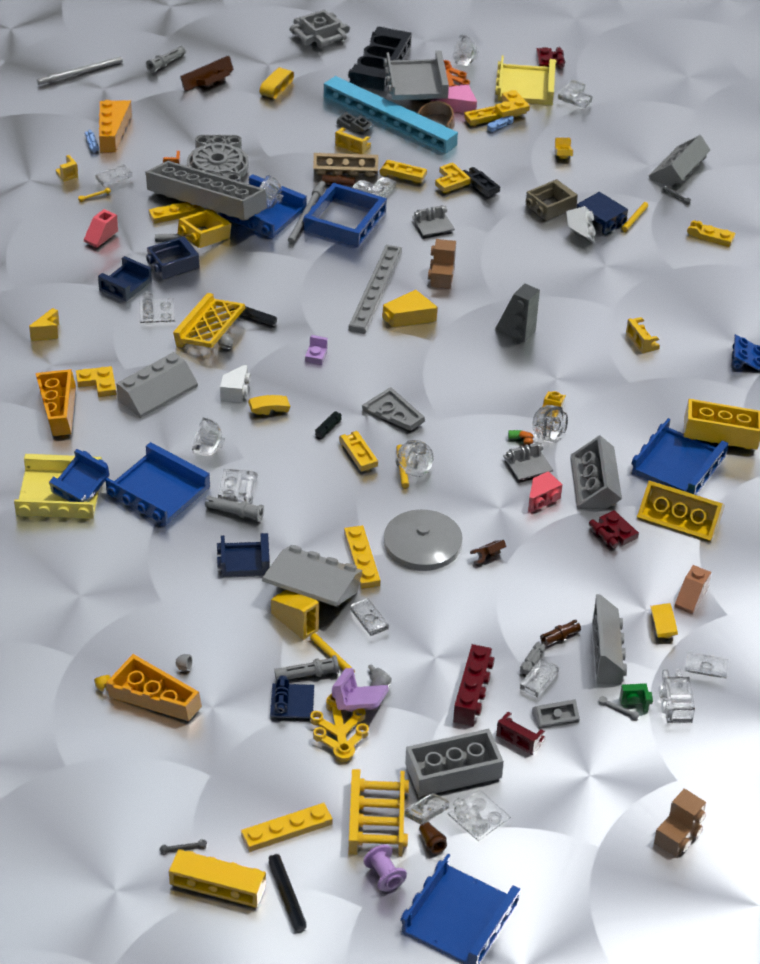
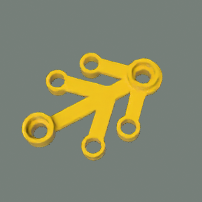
M331 693L326 699V708L332 712L334 724L325 720L322 712L313 711L310 714V722L313 725L320 726L314 729L313 739L332 748L337 760L347 762L355 754L354 747L362 738H366L369 734L368 725L358 724L365 719L366 711L363 708L354 710L353 716L343 724L341 710H338L336 700ZM356 726V733L347 741L346 735ZM326 731L335 735L337 737V741L328 737L326 735Z

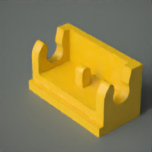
M343 127L335 132V146L357 154H364L371 147V143H367L370 140L368 136L364 139L344 133L346 128Z
M642 317L628 319L626 333L641 353L660 349L659 343L655 342L659 338L657 336L651 337L644 324H638L639 322H644Z

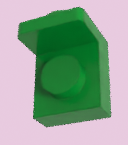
M647 683L622 684L619 697L621 705L642 704L643 712H648L649 705L653 704L652 692L648 691Z

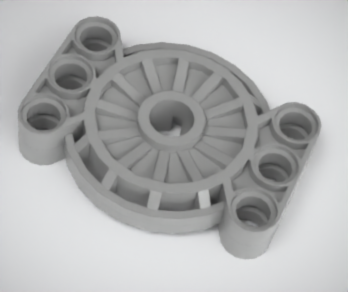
M198 135L195 138L196 149L188 155V167L241 182V178L248 172L249 162L248 156L242 150V138L240 136Z

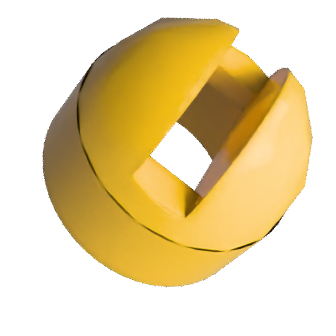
M103 675L94 679L97 690L104 692L105 687L106 691H108L106 682L111 678L110 675Z

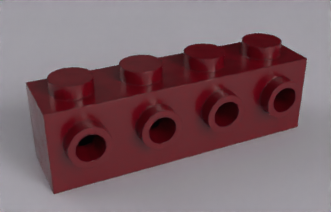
M471 645L454 705V723L474 727L476 717L481 715L482 703L480 702L485 700L487 690L485 684L489 685L491 676L489 669H493L495 657H491L492 648Z

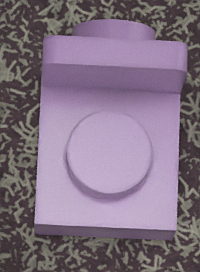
M315 335L310 336V346L305 355V362L323 364L328 352V338Z

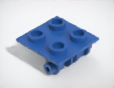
M735 334L732 345V366L735 369H739L745 363L760 371V346Z

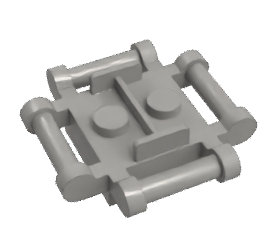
M325 9L295 18L293 20L294 24L289 29L292 34H296L303 40L306 46L311 45L315 41L320 48L328 43L346 40V34L350 31V27L347 24H343L334 13H328Z

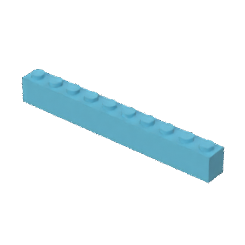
M337 76L324 83L323 97L445 154L457 146L458 132Z

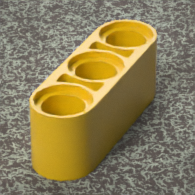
M278 67L262 82L259 89L260 95L276 99L293 82L294 72Z

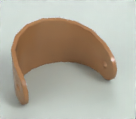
M431 101L421 107L417 113L424 117L433 114L446 115L450 117L446 127L453 129L455 126L453 109L445 102Z

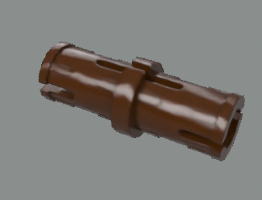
M323 174L322 181L325 182V185L336 183L350 188L355 187V178L341 177V175L330 176Z
M575 619L565 625L555 626V629L540 635L541 643L547 647L557 641L566 640L568 636L581 631L580 623H577Z

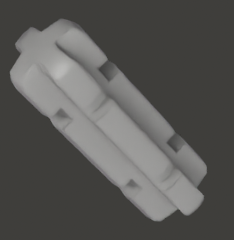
M540 642L535 643L533 649L525 658V662L520 666L521 674L530 675L532 669L541 658L540 656L545 652L544 644Z

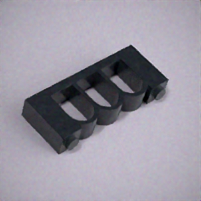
M378 26L372 32L370 45L364 48L363 56L358 58L357 64H354L348 72L350 83L359 87L385 91L388 86L384 68V59L387 58V52H389L390 61L403 60L411 47L412 33Z

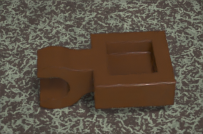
M495 540L479 547V549L471 550L470 554L478 553L479 558L474 561V564H480L485 561L486 555L489 554L490 557L501 553L500 550L507 546L504 540Z

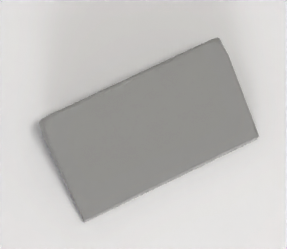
M576 699L539 705L532 708L538 727L580 720Z

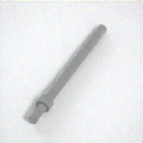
M122 57L58 74H48L47 77L37 79V84L55 83L63 78L123 63Z
M320 181L318 186L312 191V197L288 238L289 243H294L304 225L303 218L305 214H308L311 207L315 205L317 199L323 194L324 181Z

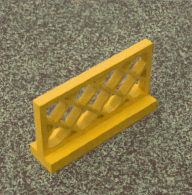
M207 293L173 331L176 347L183 348L185 344L213 348L245 310V304L214 299L212 293Z

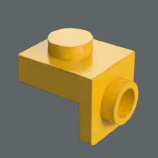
M570 137L555 138V154L561 159L573 156Z

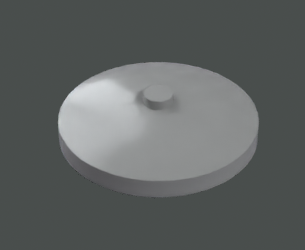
M423 509L411 510L397 515L388 523L384 532V547L388 555L404 567L415 570H434L445 567L458 557L462 549V532L454 520L440 512Z

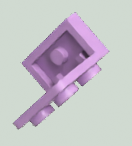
M345 668L332 686V696L336 700L338 710L346 709V711H354L359 708H366L367 710L376 709L389 691L388 685L357 687L353 668Z

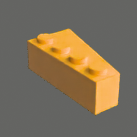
M131 100L100 101V153L117 151L121 137L124 136L125 128L128 127L129 119L132 118Z
M72 369L35 373L52 435L63 436L72 434L76 391Z
M134 654L106 682L110 698L182 720L190 721L202 707L199 691Z

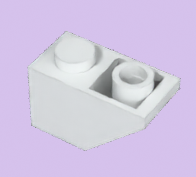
M585 206L566 211L568 227L587 241L595 242L594 236L596 232L592 225L594 220L592 211H589Z
M243 365L223 375L220 385L221 401L243 402L244 395L247 396L248 393L247 384H250L251 373H248V365Z

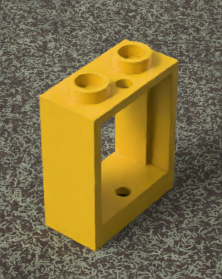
M207 209L180 218L177 234L182 237L185 236L190 243L198 248H202L229 239L231 223L211 209ZM205 226L208 229L201 231L198 228Z

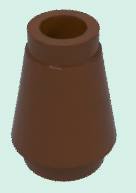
M430 822L422 823L419 831L427 850L434 854L443 852L447 847L446 836L431 825Z

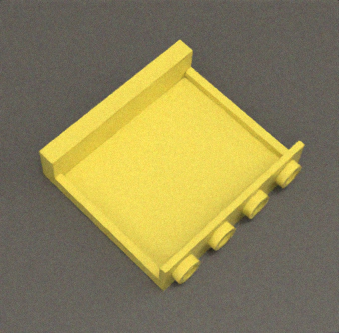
M504 55L501 56V61H498L495 89L498 101L504 102L502 93L516 90L528 104L553 105L556 59H550L549 67L503 64Z

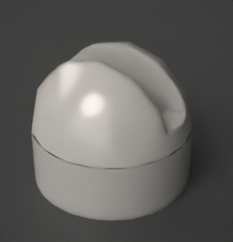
M223 334L218 340V344L221 348L228 350L233 346V339L229 334Z
M190 654L180 655L176 659V667L182 671H190L193 664L192 656Z

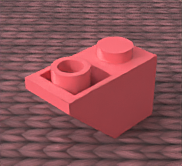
M105 209L95 215L84 237V242L94 247H99L117 233V215Z
M549 471L533 478L528 506L530 513L561 499L563 484Z

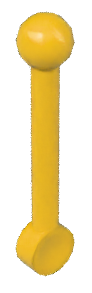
M105 188L103 191L90 195H81L78 197L79 202H84L85 199L104 193L109 194L111 189Z

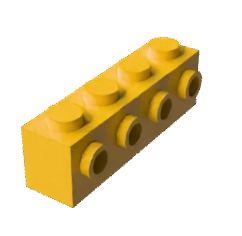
M178 849L169 869V883L173 886L257 908L266 887V872L257 868L241 866L235 862H226L215 857H207L192 851Z

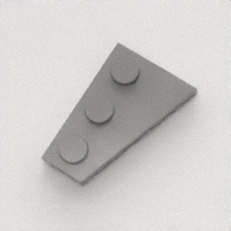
M392 387L362 405L364 411L410 431L425 422V417Z

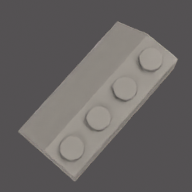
M698 135L678 145L653 170L649 177L670 186L675 183L679 185L686 180L685 177L689 176L693 169L700 165L699 162L707 158L706 155L710 152V148L702 136Z
M173 352L117 382L118 401L142 418L197 387L198 383L186 361Z
M599 435L571 454L577 505L579 508L607 509L622 499L614 446Z
M596 594L592 619L596 684H622L623 676L627 675V664L623 663L626 656V650L622 648V645H624V633L620 632L623 629V618H619L618 608L602 595Z

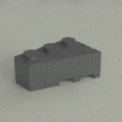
M524 283L513 294L495 329L525 342L536 331L540 290Z

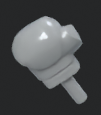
M370 664L368 666L372 672L370 675L372 680L370 686L388 685L389 688L392 683L390 675L381 668L375 669Z

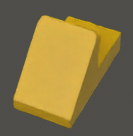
M50 309L29 325L30 339L32 341L58 338V310Z

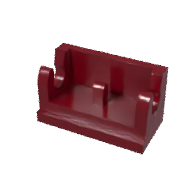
M507 712L497 722L496 736L533 755L545 741V736H543L545 731L540 729L536 734L514 722L510 718L512 713Z

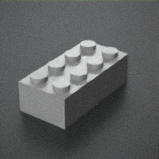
M490 729L407 746L405 764L418 797L502 778L504 764Z

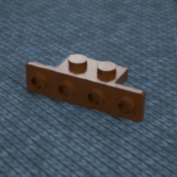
M225 56L181 75L180 79L184 90L187 91L196 86L210 87L214 85L213 82L224 81L225 77L230 75V71L234 70L230 56Z

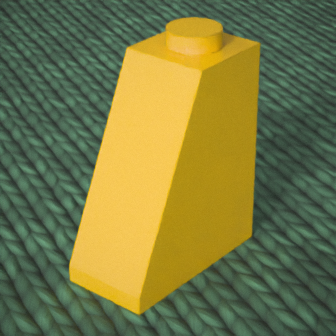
M415 289L383 304L382 318L392 327L437 321L438 307Z
M285 590L271 599V614L302 640L319 631V602L317 600L289 590Z

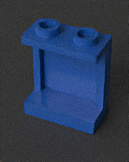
M76 449L74 451L75 458L58 479L53 476L49 481L52 493L68 502H89L103 485L105 479L110 476L109 468L103 460L93 458L87 451Z

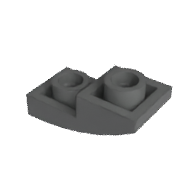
M347 112L341 115L336 124L355 132H365L373 124L361 115L355 118Z

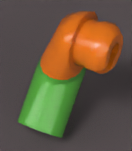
M508 430V440H524L523 443L525 445L533 444L534 436L532 433L523 430Z

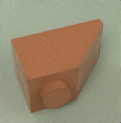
M693 565L684 579L674 607L693 614L709 588L712 572Z

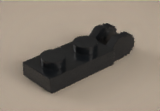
M471 167L469 172L463 170L471 178V184L486 197L500 192V186L477 168Z

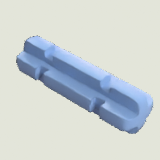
M513 116L499 118L487 124V130L494 132L496 129L498 130L513 123L514 118Z
M89 129L85 132V137L89 149L92 153H96V151H99V146L94 132Z

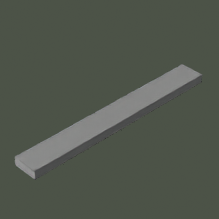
M385 245L350 321V331L366 333L401 256L402 247Z

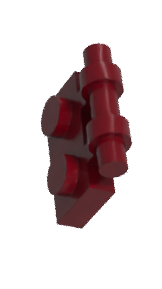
M547 47L536 49L538 66L549 67L550 59H556L555 66H559V68L564 67V51L561 47H557L556 51H552L551 48Z
M615 510L599 517V522H596L594 519L589 522L592 531L596 535H600L603 541L613 548H617L619 542L625 545L639 536V532Z

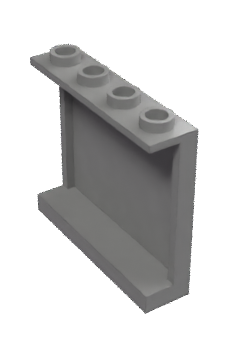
M435 51V59L391 61L389 52H387V58L384 59L385 76L387 77L388 93L392 95V100L448 98L449 83L442 51Z

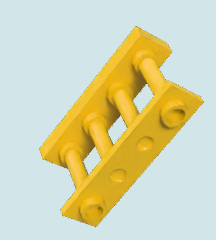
M352 769L348 854L357 855L358 846L366 843L398 845V856H403V847H408V834L404 833V793H409V780H405V771H400V782L365 781V778H360L361 769ZM364 790L400 791L399 799L364 798V796H360V792H364ZM364 807L398 808L399 817L363 816V814H359V809H364ZM363 825L399 826V836L363 834V832H358V827H363Z

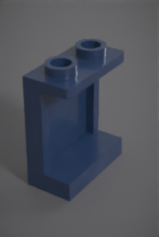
M597 192L579 202L576 207L585 206L589 211H592L594 221L603 226L602 233L604 235L624 225L628 219V209L601 192Z
M126 256L122 257V266L110 276L104 273L98 276L100 291L125 302L152 282L151 268Z
M260 533V542L225 543V535H221V543H217V555H221V557H217V568L222 569V577L264 576L270 568L268 533Z

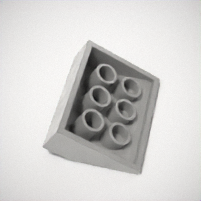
M290 545L280 552L263 576L262 581L338 606L358 592L363 570L358 569L354 564H343L338 562L336 558H324L317 552H306L299 546Z

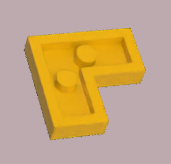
M516 90L502 93L504 102L495 104V110L502 118L530 111V105Z
M453 162L441 166L439 173L444 177L435 180V186L443 193L471 184V178Z
M112 366L76 370L78 387L96 385L98 397L117 395Z

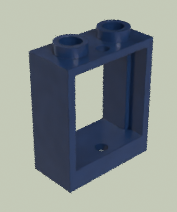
M185 236L147 247V263L151 264L154 272L162 280L200 268L199 254ZM179 254L183 256V258L164 264L160 261Z

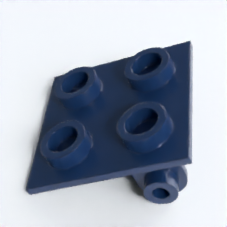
M279 676L276 683H272L270 717L310 718L314 706L315 685L289 684L286 676Z

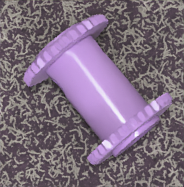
M388 845L374 847L366 854L363 861L366 868H375L380 877L377 885L379 890L383 892L395 890L404 883L407 877L405 869L396 868L392 863L390 857L393 851Z

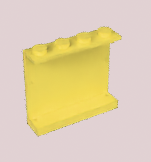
M25 454V473L19 499H14L15 513L19 516L94 519L99 490L89 502H68L51 492L49 481L53 476L58 479L75 456ZM93 457L97 460H102V457Z

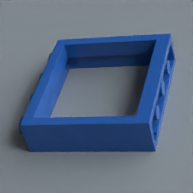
M333 183L326 189L323 196L319 197L318 202L311 207L308 214H305L303 218L304 231L359 247L386 213L387 198ZM334 199L371 209L355 229L319 219Z

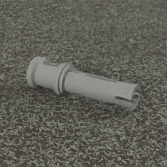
M179 46L164 55H157L155 59L147 60L146 67L150 73H155L157 69H162L167 63L185 55L186 50L183 46Z
M209 495L206 497V500H209V502L205 501L206 508L235 513L241 518H253L257 522H260L263 518L264 505L256 506L249 504L247 501L238 503Z
M333 655L332 658L323 660L316 658L311 663L275 668L274 672L276 680L281 675L286 676L287 679L311 675L322 677V674L335 672V674H339V666L336 655Z

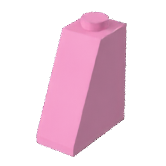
M469 85L449 87L448 98L431 99V101H442L449 104L455 113L464 114V112L477 110V100Z

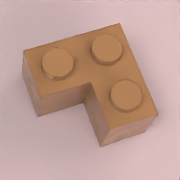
M436 239L435 246H431V256H434V258L430 261V269L428 271V280H431L430 287L451 289L455 269L456 241Z
M684 788L672 801L669 816L656 829L654 844L675 857L681 851L685 852L689 848L691 840L694 837L698 838L704 829L702 822L707 815V812H705L707 802Z

